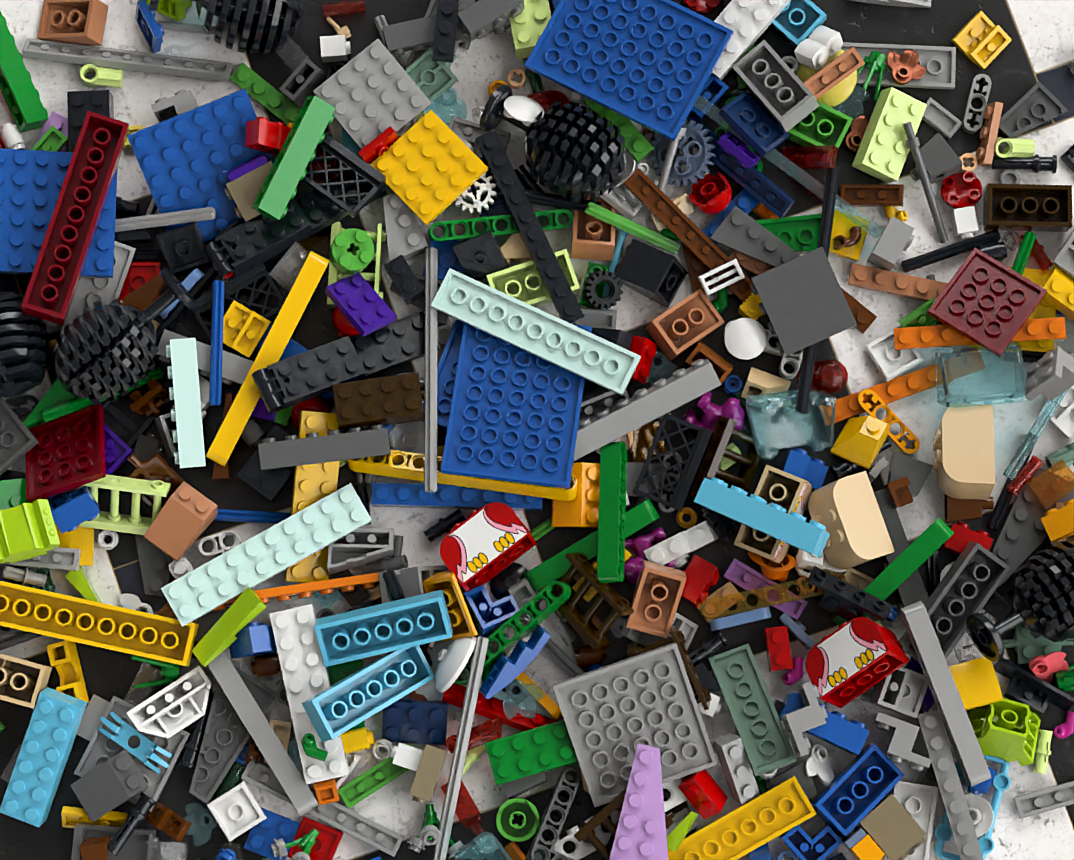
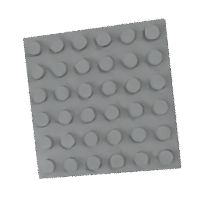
M674 642L552 684L594 807L609 803L628 786L638 743L660 748L662 784L718 765L677 644Z

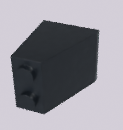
M633 239L631 244L627 246L621 262L616 265L614 274L616 277H619V282L668 308L688 272L675 256Z

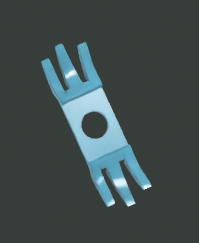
M111 711L109 714L121 724L120 727L101 716L100 720L115 732V735L100 726L98 730L124 749H127L128 752L159 774L161 770L148 761V758L168 768L169 764L153 751L155 749L169 758L173 754L152 742L120 718L115 712ZM131 736H138L140 738L139 747L134 749L129 746L128 740Z

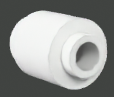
M7 123L1 126L0 138L5 149L26 150V142L16 124Z

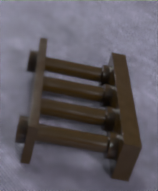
M718 416L688 495L695 498L704 477L711 480L712 476H717L731 482L734 486L748 492L763 451L767 447L769 436L755 432L752 437L734 429L736 421ZM730 436L750 444L746 456L726 448ZM722 456L742 464L738 476L719 468Z
M580 552L568 553L565 557L572 565L560 582L569 584L578 571L585 577V581L574 596L563 603L557 611L594 651L607 649L611 642L606 638V632L619 615H631L634 613V610L629 606V602L621 597L609 583L601 584L599 582L597 570L588 562V558ZM561 586L556 588L555 593L557 597L562 594ZM593 586L600 594L584 614L580 610L578 603L589 588ZM606 600L613 607V610L598 629L592 623V618Z
M673 626L670 630L671 637L643 648L642 646L638 647L636 641L628 644L626 652L630 658L673 642L676 643L683 664L688 672L690 684L693 683L697 695H695L697 704L702 703L704 710L709 709L710 701H712L708 689H704L685 648L684 643L686 641L681 630L678 631L676 626Z
M627 787L574 834V837L579 842L583 839L589 841L605 860L610 859L611 852L596 837L594 829L600 824L602 827L605 826L615 837L617 826L611 821L612 817L610 814L615 810L618 812L622 810ZM673 812L665 816L666 829L674 823L672 820L674 818Z

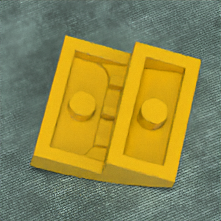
M978 11L951 41L980 68L985 69L1012 39L999 25L995 26L982 11Z
M834 210L829 253L859 262L870 221ZM858 226L861 228L862 236L857 244L851 247H843L840 250L834 249V246L841 245L839 240H833L836 236L842 235L848 239L852 227Z
M233 300L223 318V344L249 358L271 321Z
M55 523L60 545L57 547L80 549L79 566H93L94 528L80 527L79 524L75 530L61 533Z
M982 657L949 666L965 710L1003 701L992 661Z

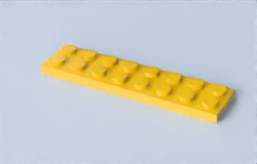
M300 410L298 439L306 438L305 434L318 433L319 436H326L327 431L339 430L337 414ZM340 461L295 466L290 516L337 491ZM328 546L285 569L284 580L304 583L328 580Z
M794 775L685 837L676 852L668 849V860H737L815 816L817 813Z

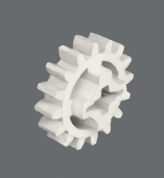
M486 172L478 179L484 183L480 184L476 181L472 184L477 191V199H475L471 192V186L456 199L458 201L455 205L456 207L462 205L463 213L469 209L470 215H473L474 210L481 214L482 208L487 211L489 210L488 203L494 204V200L491 197L497 196V193L492 191L496 188V184H490L493 179L491 176L486 178ZM487 194L485 200L481 202L482 196ZM465 200L473 202V205L466 203Z

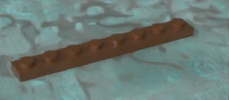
M639 168L623 183L710 271L731 261ZM734 264L715 273L714 275L718 277L728 271L735 269ZM736 272L720 281L725 283L739 275ZM745 274V278L727 286L741 302H744L753 293L750 284L753 282Z

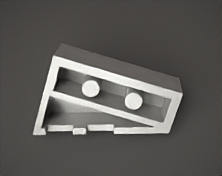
M395 193L383 197L389 262L400 255H403L405 260H409L424 253L425 249L428 248V244L413 212Z
M359 528L328 545L327 569L329 575L379 561L381 558L394 556V528Z

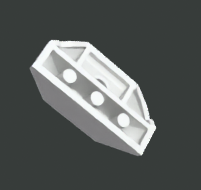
M198 666L126 714L139 732L169 739L205 715L211 682L201 667Z

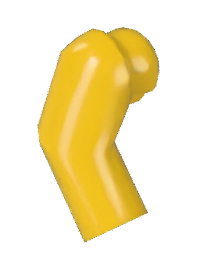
M883 207L885 216L889 220L892 216L902 222L908 219V214L905 210L900 211L894 207Z

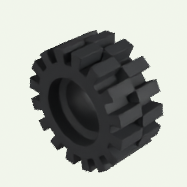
M598 271L591 273V276H587V281L583 283L585 287L582 289V293L585 294L583 297L588 301L589 305H592L594 308L609 309L611 306H615L617 301H620V294H623L621 287L623 286L622 283H619V277H616L614 273ZM600 282H606L610 287L609 295L605 298L598 297L595 292L596 285Z

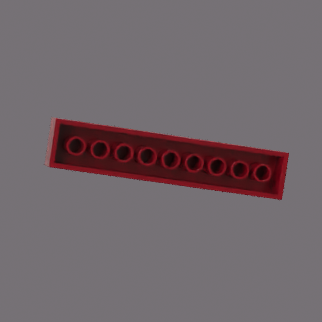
M87 111L21 305L22 313L63 326L65 325L129 133V123Z

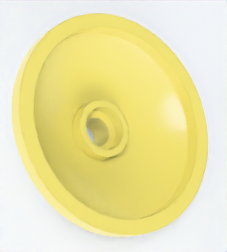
M840 49L836 54L829 57L825 65L845 51ZM800 63L796 76L804 82L820 69L815 70ZM857 70L816 100L829 107H834L844 102L856 86Z

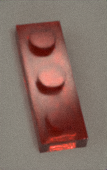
M834 145L785 147L782 150L779 168L783 170L835 168L838 148Z

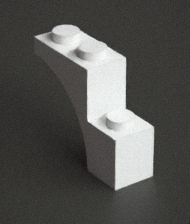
M704 521L648 548L644 553L649 562L665 565L719 539V537L713 530V525L710 526L707 521Z

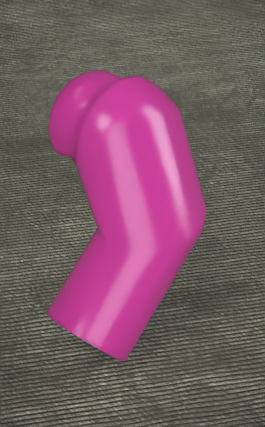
M793 657V669H790L782 676L784 684L788 686L794 685L803 677L804 657Z
M1067 711L1066 722L1054 728V735L1059 739H1065L1074 733V712Z

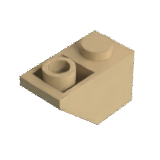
M520 233L513 234L501 247L508 266L511 265V262H520L522 264L532 260Z
M751 367L741 397L759 404L781 401L785 399L791 381Z

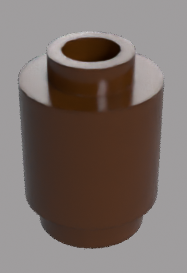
M589 644L578 647L579 650L574 651L578 666H584V668L603 663V658L607 657L605 649L594 651Z
M274 653L256 656L254 661L251 662L253 675L257 674L258 678L276 675L282 671L278 654L274 655Z

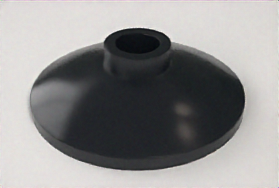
M513 562L490 580V589L493 596L497 600L509 596L510 594L507 589L510 586L507 585V580L513 579L516 584L525 578L523 574L528 572V570L523 565Z

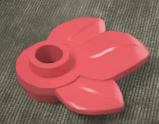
M1052 652L1045 656L1038 655L1029 662V668L1035 676L1049 683L1053 680L1054 672L1069 670L1068 663L1064 660L1066 654L1063 652Z

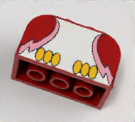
M493 502L485 505L480 510L476 509L471 512L469 518L463 523L459 522L454 525L452 531L444 537L441 543L440 555L445 565L451 572H454L456 579L467 592L485 585L537 543L530 531L508 505Z
M857 617L841 624L839 629L832 634L824 636L822 641L809 651L806 658V671L812 684L816 685L819 698L842 708L909 662V659L896 635L891 630L866 617Z

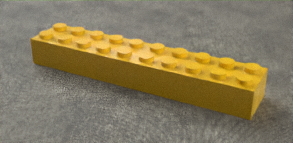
M0 581V626L173 664L190 666L193 653L191 650L194 648L199 624L190 622L182 627L177 619Z

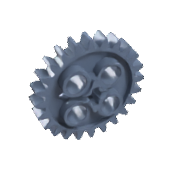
M686 119L683 124L687 128L682 141L677 145L672 163L674 168L672 169L671 166L667 180L669 185H674L676 182L678 187H682V184L689 187L690 181L697 184V177L704 179L703 171L710 172L707 165H714L709 160L710 157L716 156V154L710 153V150L714 149L715 145L709 144L713 140V137H706L709 131L706 129L702 130V124L698 123L696 125V121L690 120L688 123V119ZM655 133L657 141L650 142L655 145L652 151L654 156L650 157L649 160L655 161L651 168L658 169L655 175L660 176L670 139ZM695 145H698L699 151L694 155L693 148ZM686 162L687 170L682 172L681 166Z

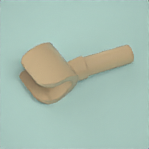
M330 17L326 18V21L336 30L338 35H345L346 39L351 37L346 25L340 28Z

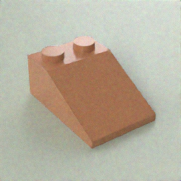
M44 0L37 39L87 46L102 45L109 6L100 0Z
M599 197L597 202H601V207L614 213L616 212L614 207ZM573 210L570 258L612 261L615 247V227L585 212Z
M700 288L652 320L646 326V330L670 362L720 327L725 321Z
M183 481L165 503L144 534V538L178 562L218 516V505Z
M643 560L631 603L634 613L628 615L626 627L668 638L687 579L685 571Z

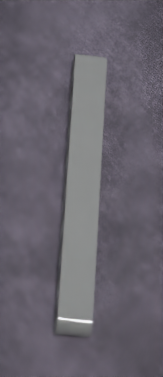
M918 601L901 608V617L966 782L970 787H973L991 779L987 763L922 601Z
M223 651L207 666L296 811L302 816L319 804L226 652Z

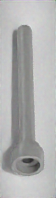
M682 126L675 141L670 140L657 185L663 193L678 142L686 133L687 128Z

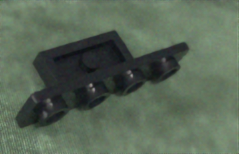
M816 566L813 567L807 579L808 583L825 591L819 606L848 621L862 617L864 612L885 621L890 611L891 605Z
M1002 657L993 665L996 672L1010 679L1003 696L1009 700L1029 705L1030 711L1036 713L1039 717L1044 715L1049 702L1065 711H1068L1074 705V698L1067 692L1057 689L1049 682L1034 676L1030 671L1020 668L1008 659Z

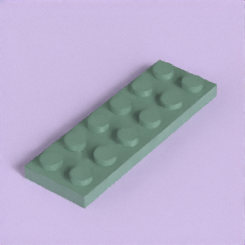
M749 644L708 658L755 776L796 762L795 754Z

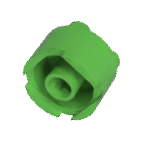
M355 228L340 232L335 237L329 250L332 265L348 275L362 272L374 256V244L370 236L364 230ZM349 248L355 250L356 253L352 255L351 252H348Z
M518 797L512 798L500 806L496 816V825L501 835L506 839L514 842L526 841L537 831L539 813L535 805L529 800ZM517 813L518 816L523 815L522 825L512 823L514 814Z

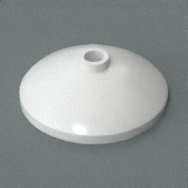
M475 636L457 639L447 649L442 648L439 652L435 680L437 690L441 693L450 688L464 669L476 643Z

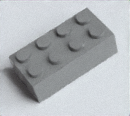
M765 40L732 66L738 78L786 132L820 106L812 92Z

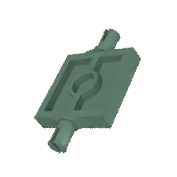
M430 48L405 71L430 102L433 103L455 84L458 79L450 70V62L432 61L433 51Z
M1021 625L1014 628L1013 639L1002 640L1004 648H1014L1017 656V665H1028L1030 660L1038 655L1045 656L1052 652H1061L1062 646H1074V638H1069L1062 642H1053L1042 635L1035 639L1031 635V631L1026 627L1022 628Z

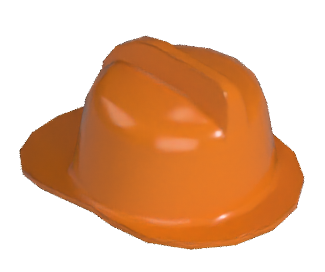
M748 551L749 557L761 566L762 574L768 579L785 582L789 571L796 566V559L789 554H786L782 562L777 563Z

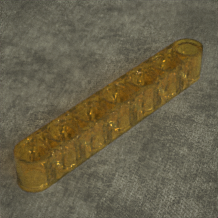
M830 573L846 582V578L842 573ZM808 578L708 599L701 604L700 614L708 620L824 595L825 591L819 589L818 592H812L809 588L810 583L807 582ZM791 585L799 589L797 597H792L788 593V588ZM769 590H775L778 593L776 601L772 602L768 599L767 593ZM748 595L756 596L757 604L755 606L747 604L746 598ZM726 600H734L737 606L736 609L733 611L728 610L725 606ZM706 604H713L716 611L714 615H707L705 613L704 607Z

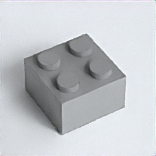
M892 216L867 262L883 270L891 271L892 268L897 269L905 256L902 251L908 249L915 237L912 235L915 228Z

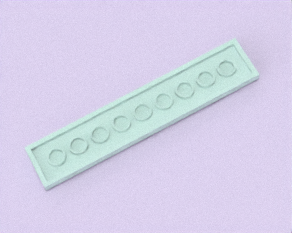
M449 268L431 304L438 311L620 395H623L641 359V356L451 268Z
M350 483L162 587L161 590L183 627L239 596L247 587L253 588L368 524L372 519Z

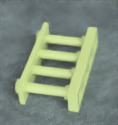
M335 222L331 226L330 247L335 237L345 230L340 222ZM378 224L377 232L365 231L372 240H377V249L371 260L376 261L375 273L360 272V274L366 281H375L374 290L383 300V292H380L382 244L386 243L387 234L386 230H383V225ZM348 251L351 252L352 255L356 253V251ZM329 261L328 286L351 276L336 269L331 261ZM327 296L328 308H334L336 305Z
M106 475L104 478L82 485L90 487V492L97 503L98 488L111 489L110 512L100 511L95 519L81 523L80 527L144 535L161 511L162 497L167 496L171 483H165L161 480L150 481ZM119 491L132 492L131 515L119 513ZM141 494L153 495L152 518L140 516Z

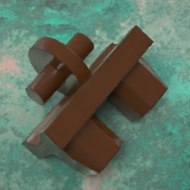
M152 378L146 383L149 392L145 395L139 390L130 394L132 402L130 408L140 416L145 413L149 416L153 412L157 416L161 415L162 410L160 407L165 404L164 399L170 395L168 388Z

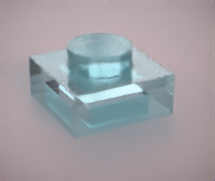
M333 590V594L321 596L320 592L313 593L324 608H330L343 597L338 590Z

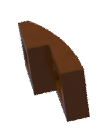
M157 801L152 812L149 811L146 815V821L179 842L182 841L192 824L159 801Z

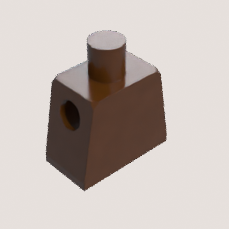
M944 493L945 524L979 519L982 517V509L994 508L993 497H989V500L956 499Z

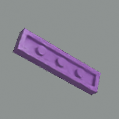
M735 558L723 576L782 613L785 612L796 621L808 603Z

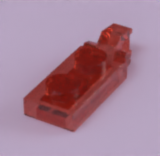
M497 717L471 728L467 751L502 736L503 723L501 719ZM452 735L445 741V746L451 754L454 753L457 735Z
M461 780L455 813L465 828L471 827L475 835L483 832L478 822L482 819L481 813ZM447 784L441 787L444 794H446Z

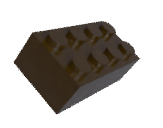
M988 183L983 189V230L1067 232L1072 227V185Z
M418 372L332 384L340 432H347L350 428L361 427V429H367L374 425L388 426L425 420Z

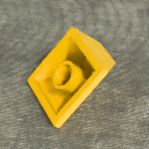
M869 415L849 418L830 453L869 469L888 437V424Z

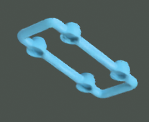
M991 755L983 756L986 760L1001 764L999 773L995 775L992 781V785L995 788L991 801L994 815L993 823L989 831L978 838L984 860L986 855L994 848L991 836L1003 791L1007 790L1011 783L1010 778L1007 776L1009 762L1007 763L1006 760ZM957 760L954 763L961 783V779L965 777ZM944 810L941 824L937 825L934 829V836L937 839L934 852L941 860H960L959 855L943 851L945 841L952 837V830L949 827L950 824L946 810Z

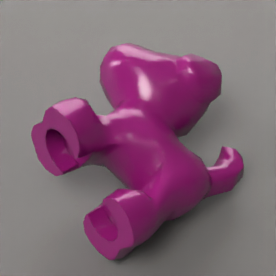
M709 391L696 399V405L703 410L701 417H696V413L689 408L682 418L686 422L713 431L718 416H722L736 421L734 429L740 431L743 428L745 412L740 406V401L733 397L728 398L723 405L718 406L711 401L712 393Z
M662 527L655 528L646 535L641 534L631 539H625V548L631 547L636 554V558L628 559L624 563V579L627 583H637L643 560L648 561L644 551L653 546L651 542L656 545L666 540V534ZM675 560L663 566L675 567Z

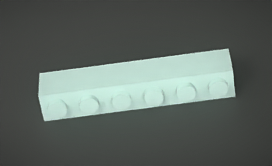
M196 338L170 339V345H166L167 358L171 357L172 366H167L168 379H173V387H169L170 400L175 402V409H171L172 422L176 421L177 430H172L173 443H178V451L174 452L175 464H180V468L205 467Z

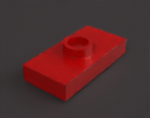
M390 126L358 152L361 159L370 165L379 156H382L383 152H387L389 147L399 139L395 130Z

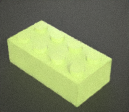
M524 0L525 9L515 18H509L516 60L530 56L552 17L548 0Z
M893 87L881 90L852 166L885 183L898 181L910 150L906 143L908 139L903 124L911 121L916 135L927 104Z
M567 249L555 252L554 254L573 294L580 293V287ZM533 260L486 275L490 287L535 308L552 302Z

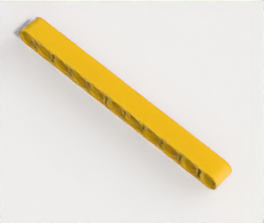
M310 251L205 456L206 458L222 466L226 465L261 396L252 378V374L279 361L330 260Z
M390 450L391 455L347 460L349 469L354 472L424 481V467L421 469L416 468L417 466H424V454ZM437 456V470L441 469L443 459L441 456ZM402 463V465L396 466L395 464ZM437 471V483L562 501H571L577 495V479L573 475H571L570 483L572 488L565 489L445 474Z

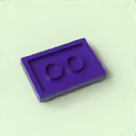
M360 273L327 286L324 291L362 337L396 321L397 316Z

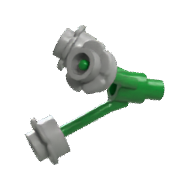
M433 804L425 805L426 812L424 813V820L418 836L411 835L409 841H406L409 843L408 848L420 853L421 849L426 850L425 845H436L440 841L441 833L438 830L440 821L437 818V813L434 812ZM450 838L449 845L451 847L447 850L448 858L454 857L457 860L466 853L464 850L466 845H463L461 841L454 843Z
M312 828L309 834H305L303 838L300 837L286 844L283 838L278 840L275 838L273 840L274 844H271L274 857L278 856L279 859H282L283 856L288 855L287 848L298 845L303 851L297 852L290 860H311L309 854L319 832Z

